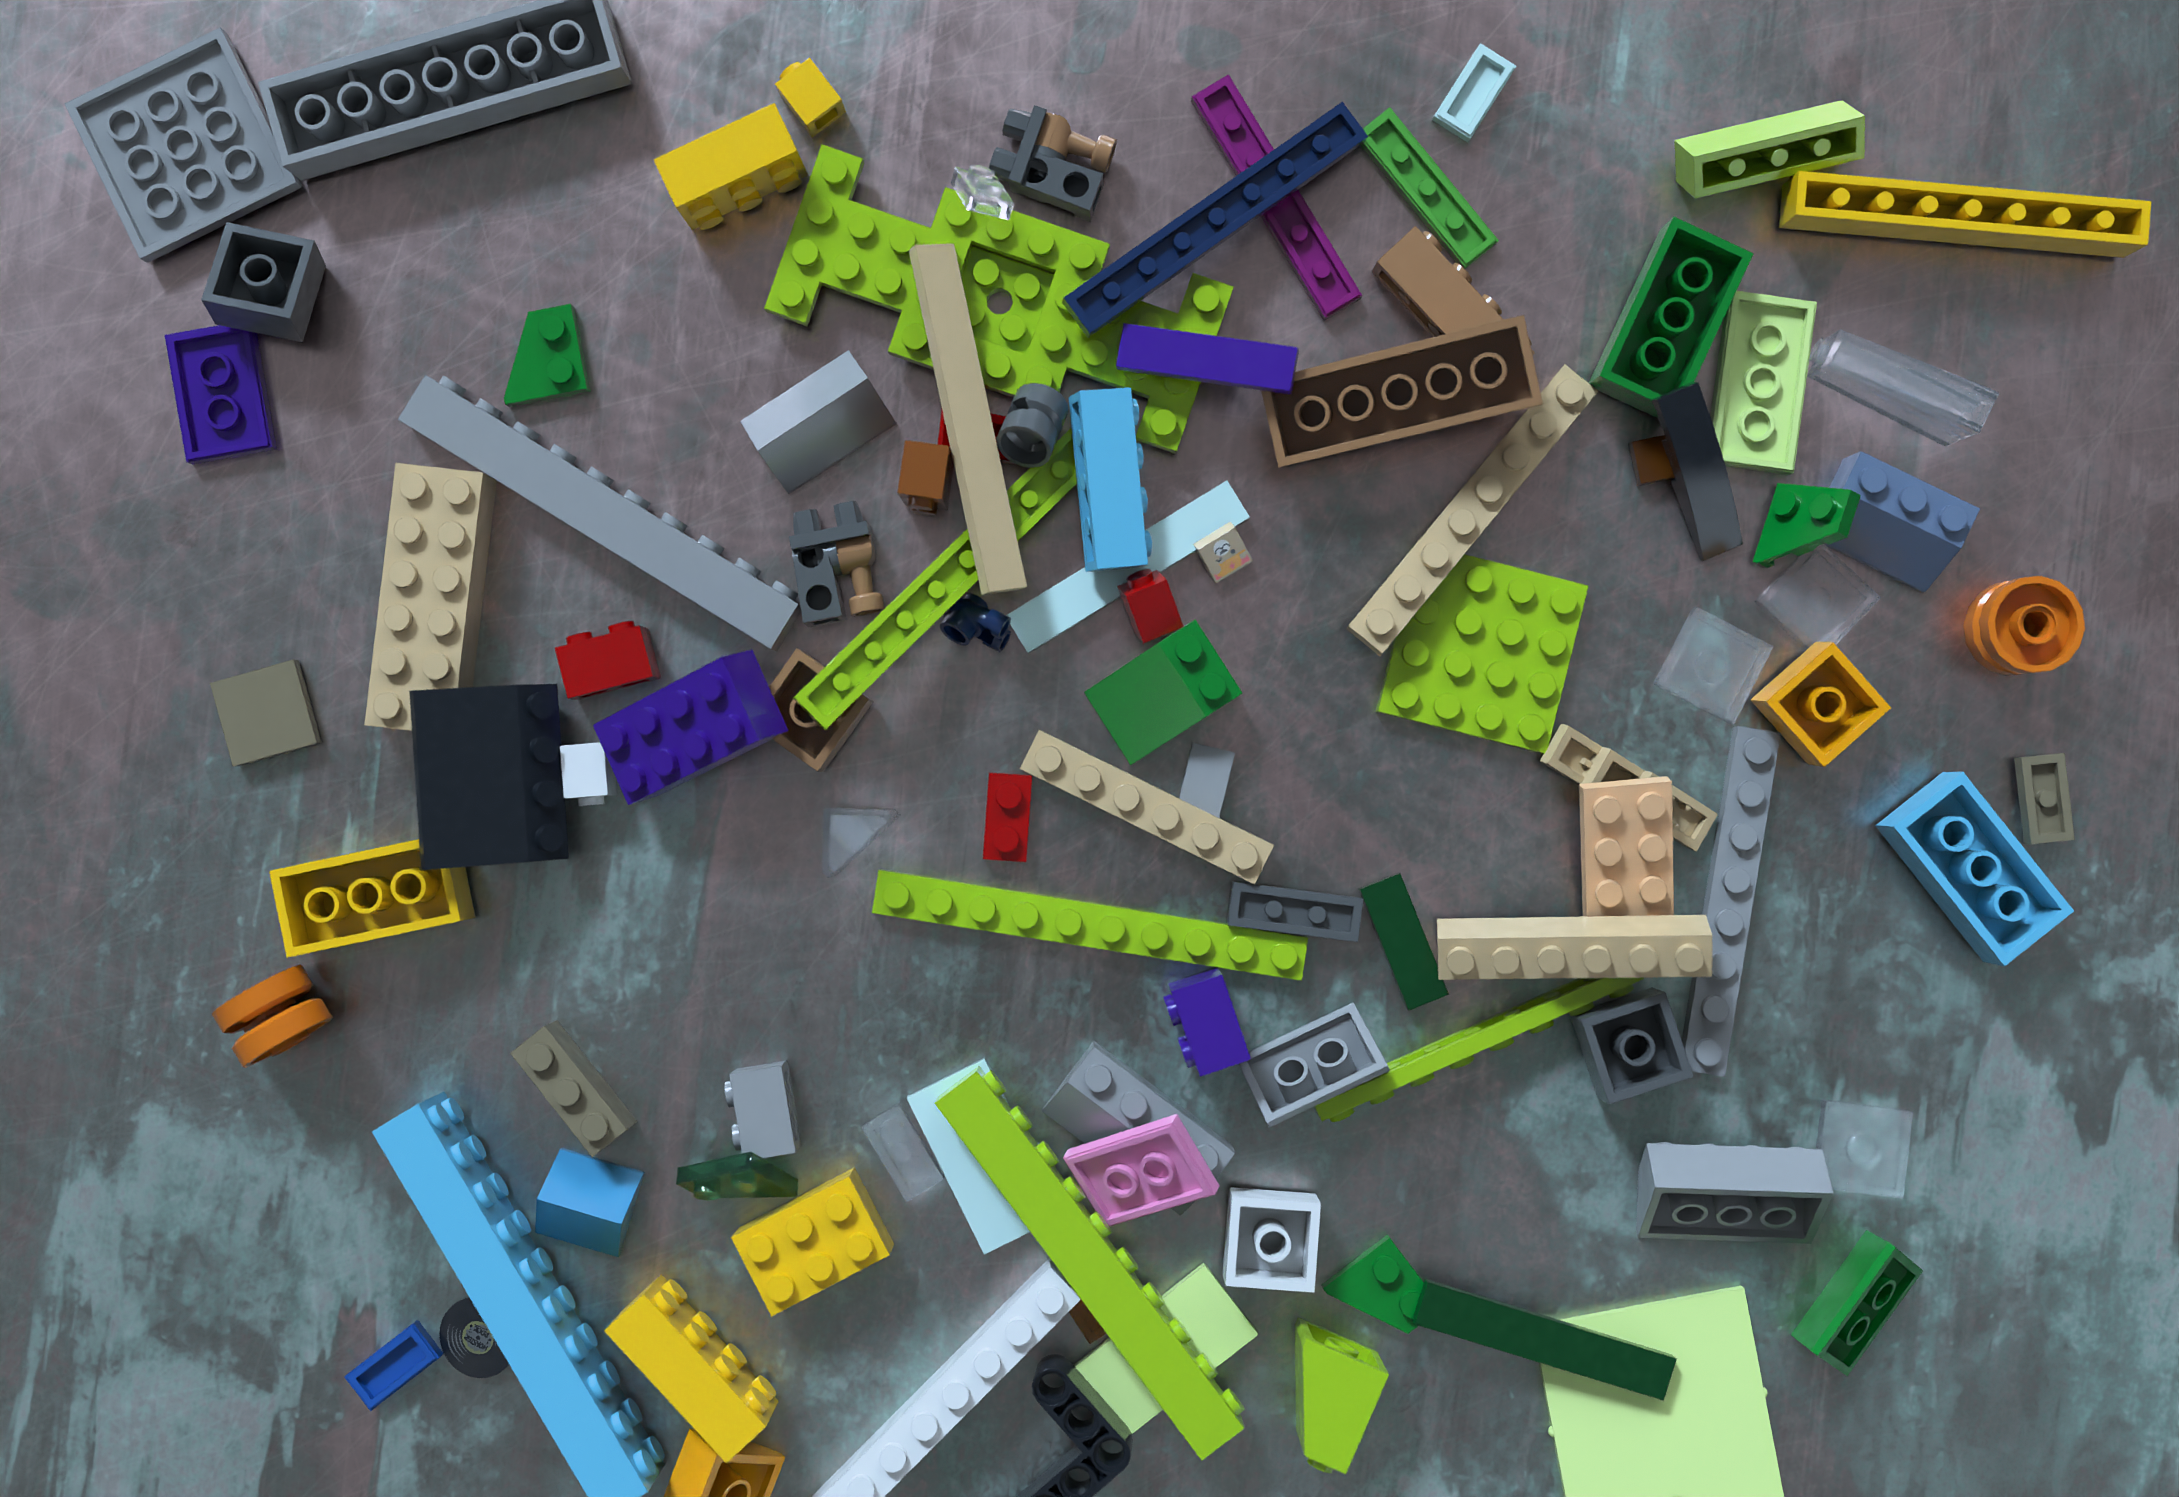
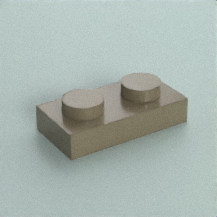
M2065 753L2014 758L2024 844L2075 840Z

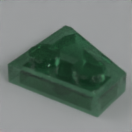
M753 1152L678 1167L676 1184L693 1193V1196L699 1200L795 1197L798 1193V1179Z

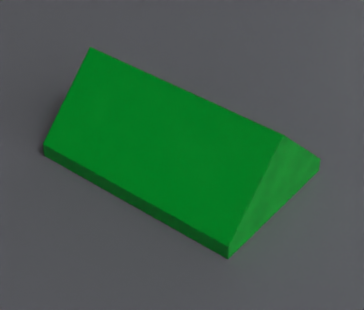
M1866 1230L1791 1336L1815 1355L1848 1376L1923 1270L1895 1246Z

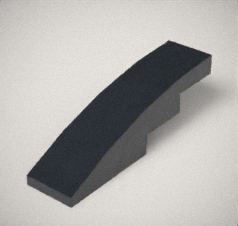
M1691 382L1652 399L1666 439L1662 440V444L1675 476L1671 483L1700 561H1705L1742 545L1743 541L1726 466L1699 382Z

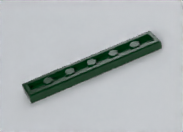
M1428 1279L1424 1280L1412 1319L1415 1325L1663 1401L1677 1360L1672 1354Z

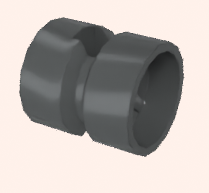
M1030 383L1017 389L996 438L997 447L1002 455L1011 462L1023 467L1034 468L1046 464L1052 455L1058 436L1069 413L1068 404L1064 397L1055 389L1044 384Z

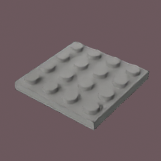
M221 27L65 103L70 117L139 258L147 263L226 225V222L230 223L302 187L299 179L282 166L268 115L227 32Z

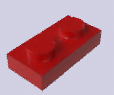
M989 772L983 859L1027 862L1032 775Z

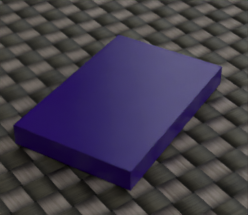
M217 325L165 335L186 463L193 465L277 450L257 333Z

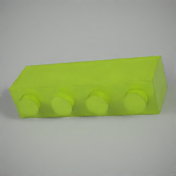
M1841 100L1674 140L1676 182L1696 199L1792 176L1798 171L1809 172L1864 159L1865 115Z

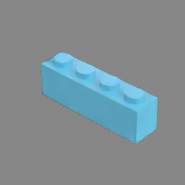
M1131 387L1078 391L1068 398L1085 571L1126 569L1148 565L1147 557H1150L1152 553V540L1149 531H1145L1143 513L1147 511L1148 498L1146 489L1140 487L1139 469L1143 467V449L1140 443H1136L1135 425L1139 422L1137 400L1132 399Z

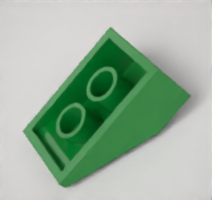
M1196 619L1084 692L1130 765L1243 694Z

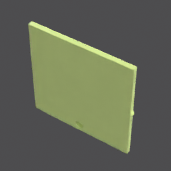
M1743 1286L1559 1319L1666 1352L1677 1358L1664 1401L1539 1363L1551 1425L1548 1433L1553 1437L1564 1497H1784L1765 1398L1768 1392L1762 1383L1745 1288Z

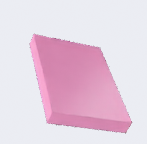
M1178 1114L1070 1148L1063 1157L1095 1212L1097 1211L1103 1217L1109 1227L1216 1195L1220 1186Z

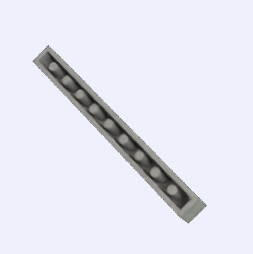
M427 375L424 376L399 416V421L763 645L778 651L801 613L800 605L794 602L798 593L777 580L772 587L758 580L757 578L761 573L759 569L741 558H738L735 565L720 556L725 548L704 535L700 537L698 542L684 534L687 528L686 524L666 512L661 519L646 511L651 503L629 489L624 496L610 488L614 480L595 468L590 467L587 474L576 468L573 464L577 457L556 444L552 446L550 451L537 444L536 441L540 435L517 421L513 428L499 420L503 414L502 411L481 398L476 405L462 397L466 389L447 377L443 376L438 383Z

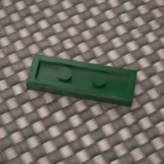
M1401 873L1393 874L1358 888L1406 1009L1410 1011L1449 995L1444 980H1439L1437 963Z

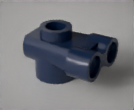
M967 593L965 597L961 596L944 613L940 629L947 638L959 645H968L975 636L982 640L984 645L1001 652L1007 645L1011 635V631L1008 630L1011 618L995 609H988L987 603L978 595Z

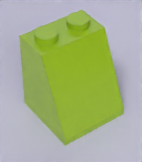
M1298 1317L1295 1323L1296 1431L1304 1456L1308 1458L1307 1462L1311 1466L1329 1474L1332 1473L1333 1469L1346 1474L1389 1373L1377 1351Z

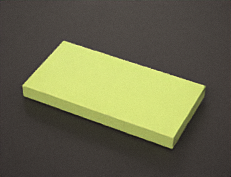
M1736 291L1723 319L1710 414L1725 466L1784 475L1794 473L1817 302Z
M1204 1262L1161 1296L1165 1304L1160 1308L1170 1321L1175 1317L1180 1320L1192 1338L1187 1344L1196 1356L1204 1353L1215 1368L1259 1335L1258 1330ZM1109 1337L1074 1364L1076 1369L1128 1426L1132 1434L1163 1410Z

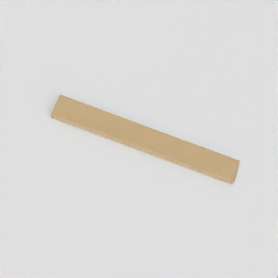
M954 244L915 245L909 249V255L981 594L1021 590L1027 587L955 246Z

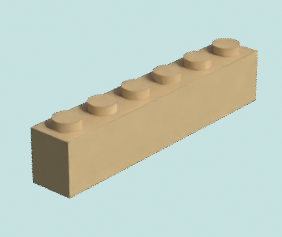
M1706 915L1437 919L1439 980L1712 977L1713 935Z

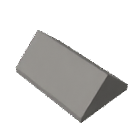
M849 350L740 421L757 451L788 494L897 424Z
M1354 1002L1249 1051L1251 1060L1239 1064L1269 1128L1390 1071Z

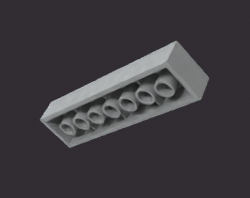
M536 0L258 82L281 164L286 170L302 181L630 85L632 81L608 0Z

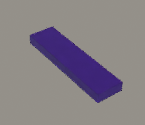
M1124 323L1116 367L1122 371L1291 394L1299 349L1293 346Z

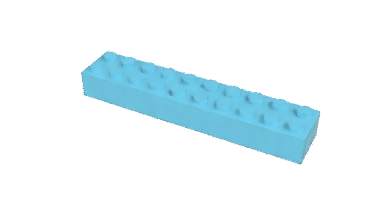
M442 1092L413 1106L373 1130L372 1133L586 1495L588 1497H640L647 1493L665 1466L663 1448L654 1436H648L642 1426V1414L633 1399H626L618 1385L620 1377L616 1368L610 1361H604L597 1350L598 1341L594 1331L587 1323L582 1324L575 1313V1301L572 1294L564 1285L559 1286L551 1272L553 1264L549 1255L543 1248H537L530 1237L531 1227L527 1218L520 1210L515 1211L508 1200L507 1195L509 1191L505 1181L498 1173H492L484 1159L486 1158V1150L482 1142L475 1135H470L462 1122L464 1114L457 1101L452 1097L448 1098L446 1093Z

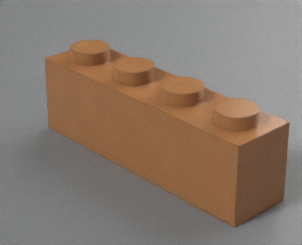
M1416 226L1387 251L1372 269V273L1433 337L1504 320L1500 316L1502 310L1490 296L1486 294L1481 296L1470 284L1472 278L1469 273L1458 263L1452 265L1441 253L1443 249L1439 241L1430 232L1424 231L1422 233Z

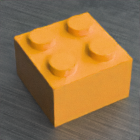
M1815 642L1751 699L1753 704L1807 764L1820 767L1828 765L1891 709L1888 703L1833 642Z

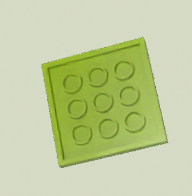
M1464 554L1394 639L1376 712L1545 754L1549 746L1589 586Z

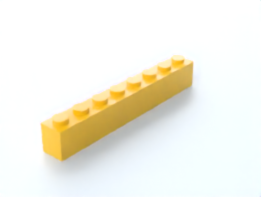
M1798 171L1782 185L1779 228L2124 258L2148 245L2152 201Z

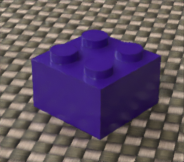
M1218 967L1168 983L1171 994L1163 997L1173 1026L1182 1023L1185 1035L1178 1037V1041L1187 1068L1196 1066L1201 1077L1251 1060L1223 975Z

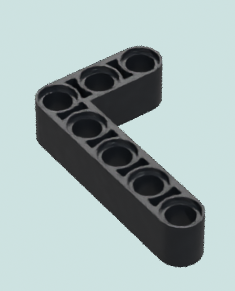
M1058 1354L1042 1358L1036 1368L1032 1383V1393L1036 1401L1074 1442L1075 1446L1016 1497H1093L1128 1466L1133 1442L1132 1433L1122 1419L1067 1358ZM1047 1374H1057L1063 1379L1064 1385L1057 1388L1049 1387L1044 1383L1042 1377ZM1077 1407H1085L1094 1416L1089 1420L1083 1421L1074 1417L1071 1411ZM1113 1440L1121 1444L1123 1449L1118 1453H1109L1102 1448L1101 1444L1105 1441ZM1073 1469H1082L1089 1474L1090 1478L1085 1481H1076L1070 1477L1068 1472Z

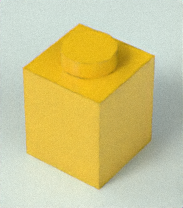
M810 57L803 63L795 62L789 65L780 74V80L775 83L783 101L812 138L846 113L842 99Z

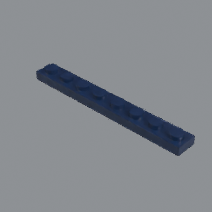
M1342 101L1063 297L1062 304L1089 338L1365 143L1368 135Z

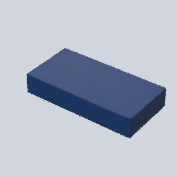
M416 1320L344 1377L368 1409L372 1411L439 1359L444 1353L419 1320Z

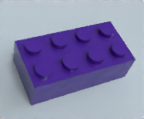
M753 649L722 656L593 724L628 805L659 796L788 731Z

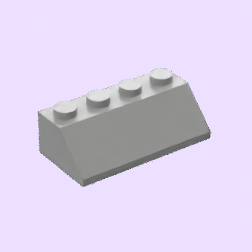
M1095 1041L1091 1043L1042 1109V1112L1085 1144L1178 1114L1215 1179H1217L1235 1155L1231 1143ZM1195 1201L1171 1209L1181 1216Z
M1670 1142L1647 1143L1638 1168L1637 1237L1811 1244L1834 1194L1823 1150L1804 1149L1802 1147L1770 1148L1757 1145H1747L1744 1147L1717 1146L1710 1143L1701 1145L1672 1144Z

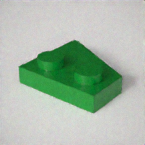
M566 304L528 312L504 395L505 405L514 407L591 392L575 307L572 304Z

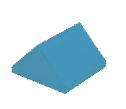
M561 1148L536 1200L535 1233L619 1257L645 1172Z

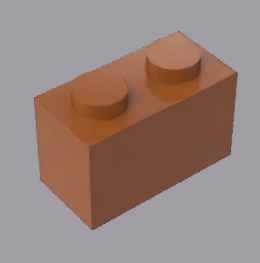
M905 440L897 493L904 504L911 507V512L936 516L937 509L948 510L954 469L950 447Z

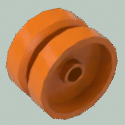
M2043 576L2024 577L2000 582L1981 591L1969 605L1963 624L1965 643L1974 659L1989 671L2006 676L2052 671L2071 659L2080 647L2085 630L2083 609L2074 593L2061 582Z
M303 965L291 967L261 981L228 1000L212 1013L222 1033L235 1034L243 1030L247 1032L239 1037L232 1047L243 1068L254 1065L270 1056L274 1057L307 1039L310 1036L309 1034L333 1019L321 998H311L295 1005L296 1001L304 997L313 986V982Z

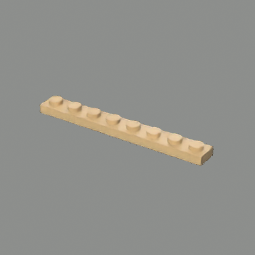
M1564 364L1541 392L1543 404L1529 407L1346 629L1377 655L1381 656L1598 393V390Z

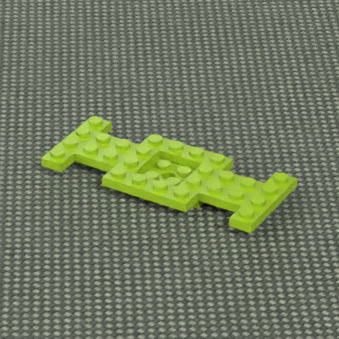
M821 144L764 307L766 312L808 326L821 286H825L900 312L901 314L888 349L889 355L934 370L909 249L915 245L954 244L985 388L1014 398L1017 389L1021 386L1038 383L1047 385L1060 393L1068 371L1116 388L1131 387V393L1148 398L1136 433V440L1176 454L1201 382L1118 370L1116 362L1123 324L1217 336L1234 288L1233 286L1192 273L1179 313L1140 301L1088 338L1062 304L1063 297L1102 271L1110 249L1109 243L945 187L931 228L852 201L865 164L863 158ZM988 251H991V252L1000 254V255H1002V256H999V255L990 253V252H988ZM1003 292L1011 297L1013 303L1008 312L995 314L990 311L987 306L988 300L995 293Z

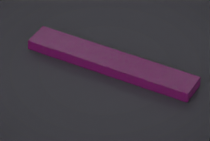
M1229 74L1191 97L1192 104L1236 176L1274 150ZM1299 190L1261 215V218L1324 321L1362 298L1361 292Z

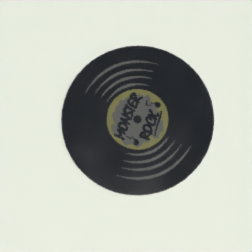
M470 1297L456 1302L447 1310L440 1325L439 1338L442 1351L449 1363L459 1372L474 1378H488L502 1372L509 1363Z

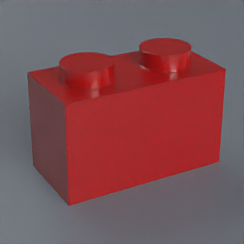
M625 621L608 626L609 633L593 637L592 632H583L566 637L567 645L555 647V652L567 698L581 700L661 679L649 629L640 625L635 626L634 621Z

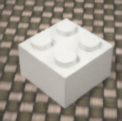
M1229 1187L1222 1273L1225 1286L1315 1292L1321 1203L1315 1193Z

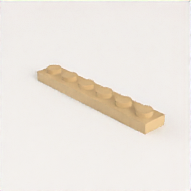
M1042 730L1038 731L1020 768L1254 885L1274 847V844Z

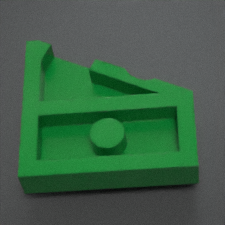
M1777 483L1753 563L1763 568L1775 566L1774 560L1791 553L1801 556L1813 551L1821 544L1829 545L1848 538L1861 495L1850 489Z
M1388 1234L1321 1285L1328 1295L1407 1334L1418 1327V1325L1413 1323L1412 1319L1424 1282Z

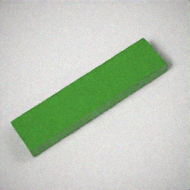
M1390 107L1363 128L1368 138L1360 146L1456 263L1466 269L1498 243L1497 237Z

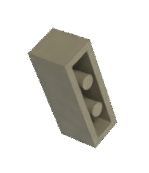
M558 1020L543 1026L510 1053L591 1157L595 1156L638 1122Z

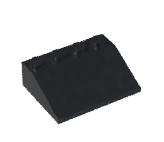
M521 684L409 691L421 870L569 859L566 807L560 756L561 732L557 684Z

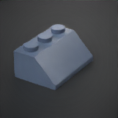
M1860 451L1842 460L1829 487L1850 489L1861 495L1848 538L1829 545H1823L1923 593L1928 590L1960 551L1980 508Z

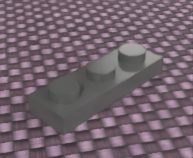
M1232 881L1227 925L1358 942L1363 898Z

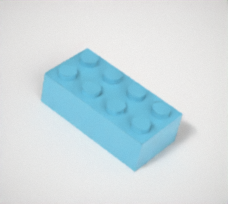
M1942 772L1875 825L1983 962L2006 966L2074 912L1964 772Z

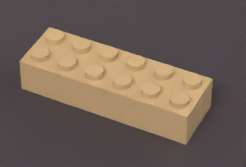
M395 463L364 725L412 731L409 691L473 687L497 480L483 472Z

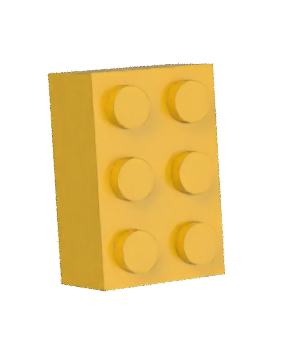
M775 103L653 159L676 209L692 230L698 227L701 230L712 228L722 222L723 215L739 209V211L750 210L763 201L762 197L776 190L779 193L793 190L802 183V178L808 176Z
M855 1167L740 1226L731 1237L771 1317L890 1255L894 1246V1242Z

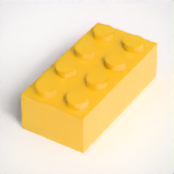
M419 839L269 871L287 958L475 918L465 867L421 870Z
M661 1274L627 1305L604 1331L727 1464L767 1426L779 1402L775 1398L776 1391L765 1377L761 1375L756 1377L745 1365L747 1363L745 1356L734 1344L729 1343L726 1345L715 1333L717 1327L707 1314L702 1311L697 1313L686 1301L687 1294L684 1289L673 1279L667 1281Z

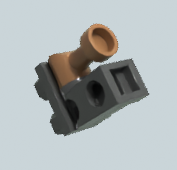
M1035 105L1032 113L1009 109L1003 125V135L1019 140L1021 144L1017 154L996 147L989 164L990 174L1009 182L1011 192L1022 196L1024 194L1034 200L1052 204L1075 213V217L1091 222L1104 186L1103 173L1068 162L1066 158L1068 154L1091 159L1090 165L1093 169L1107 173L1113 159L1117 139L1101 135L1096 142L1071 131L1069 123L1061 115L1047 113V109Z
M856 501L834 505L837 527L823 530L821 529L817 509L793 513L794 535L789 536L793 555L803 623L808 627L847 620L837 577L840 575L850 574L856 596L849 599L851 616L874 614L885 609L882 594L878 592L873 593L871 566L875 561L876 552L872 530L867 521H864Z

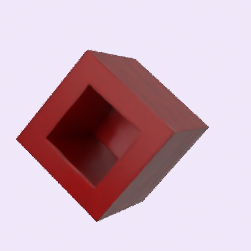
M1150 569L1137 571L1126 578V583L1117 586L1133 631L1143 643L1184 627L1167 579L1158 570L1153 572Z

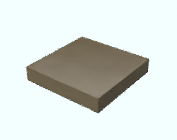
M289 660L210 683L233 767L243 766L322 743L299 660Z

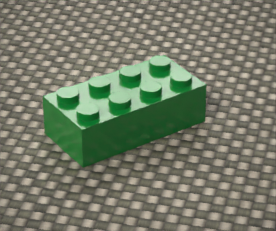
M1673 216L1660 229L1589 384L1600 392L1658 418L1652 399L1695 381L1754 253Z

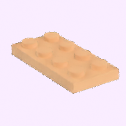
M1667 776L1579 784L1583 917L1674 915L1672 781Z

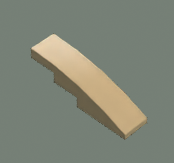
M1564 724L1559 726L1540 760L1541 763L1577 785L1659 777L1652 772L1641 769L1615 751L1600 746L1574 728ZM1672 785L1673 840L1697 852L1718 814Z

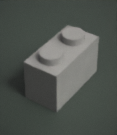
M788 1061L737 1068L729 1074L730 1081L725 1082V1097L728 1107H735L737 1124L732 1125V1140L735 1150H742L743 1162L796 1153L801 1147Z

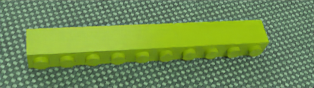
M978 1066L939 1095L934 1104L1201 1461L1245 1429L1242 1416L1240 1415L1245 1411L1243 1405L1230 1388L1224 1392L1214 1380L1218 1373L1204 1353L1196 1356L1187 1344L1192 1338L1180 1320L1175 1317L1170 1321L1160 1308L1165 1302L1153 1284L1148 1282L1146 1285H1143L1134 1271L1139 1267L1130 1253L1124 1247L1117 1250L1107 1236L1112 1233L1110 1227L1097 1211L1091 1215L1081 1201L1086 1196L1071 1176L1064 1179L1056 1169L1055 1165L1059 1163V1160L1053 1150L1045 1141L1038 1144L1028 1130L1033 1125L1018 1105L1011 1109L1002 1097L1006 1089L992 1070L985 1074L981 1067Z

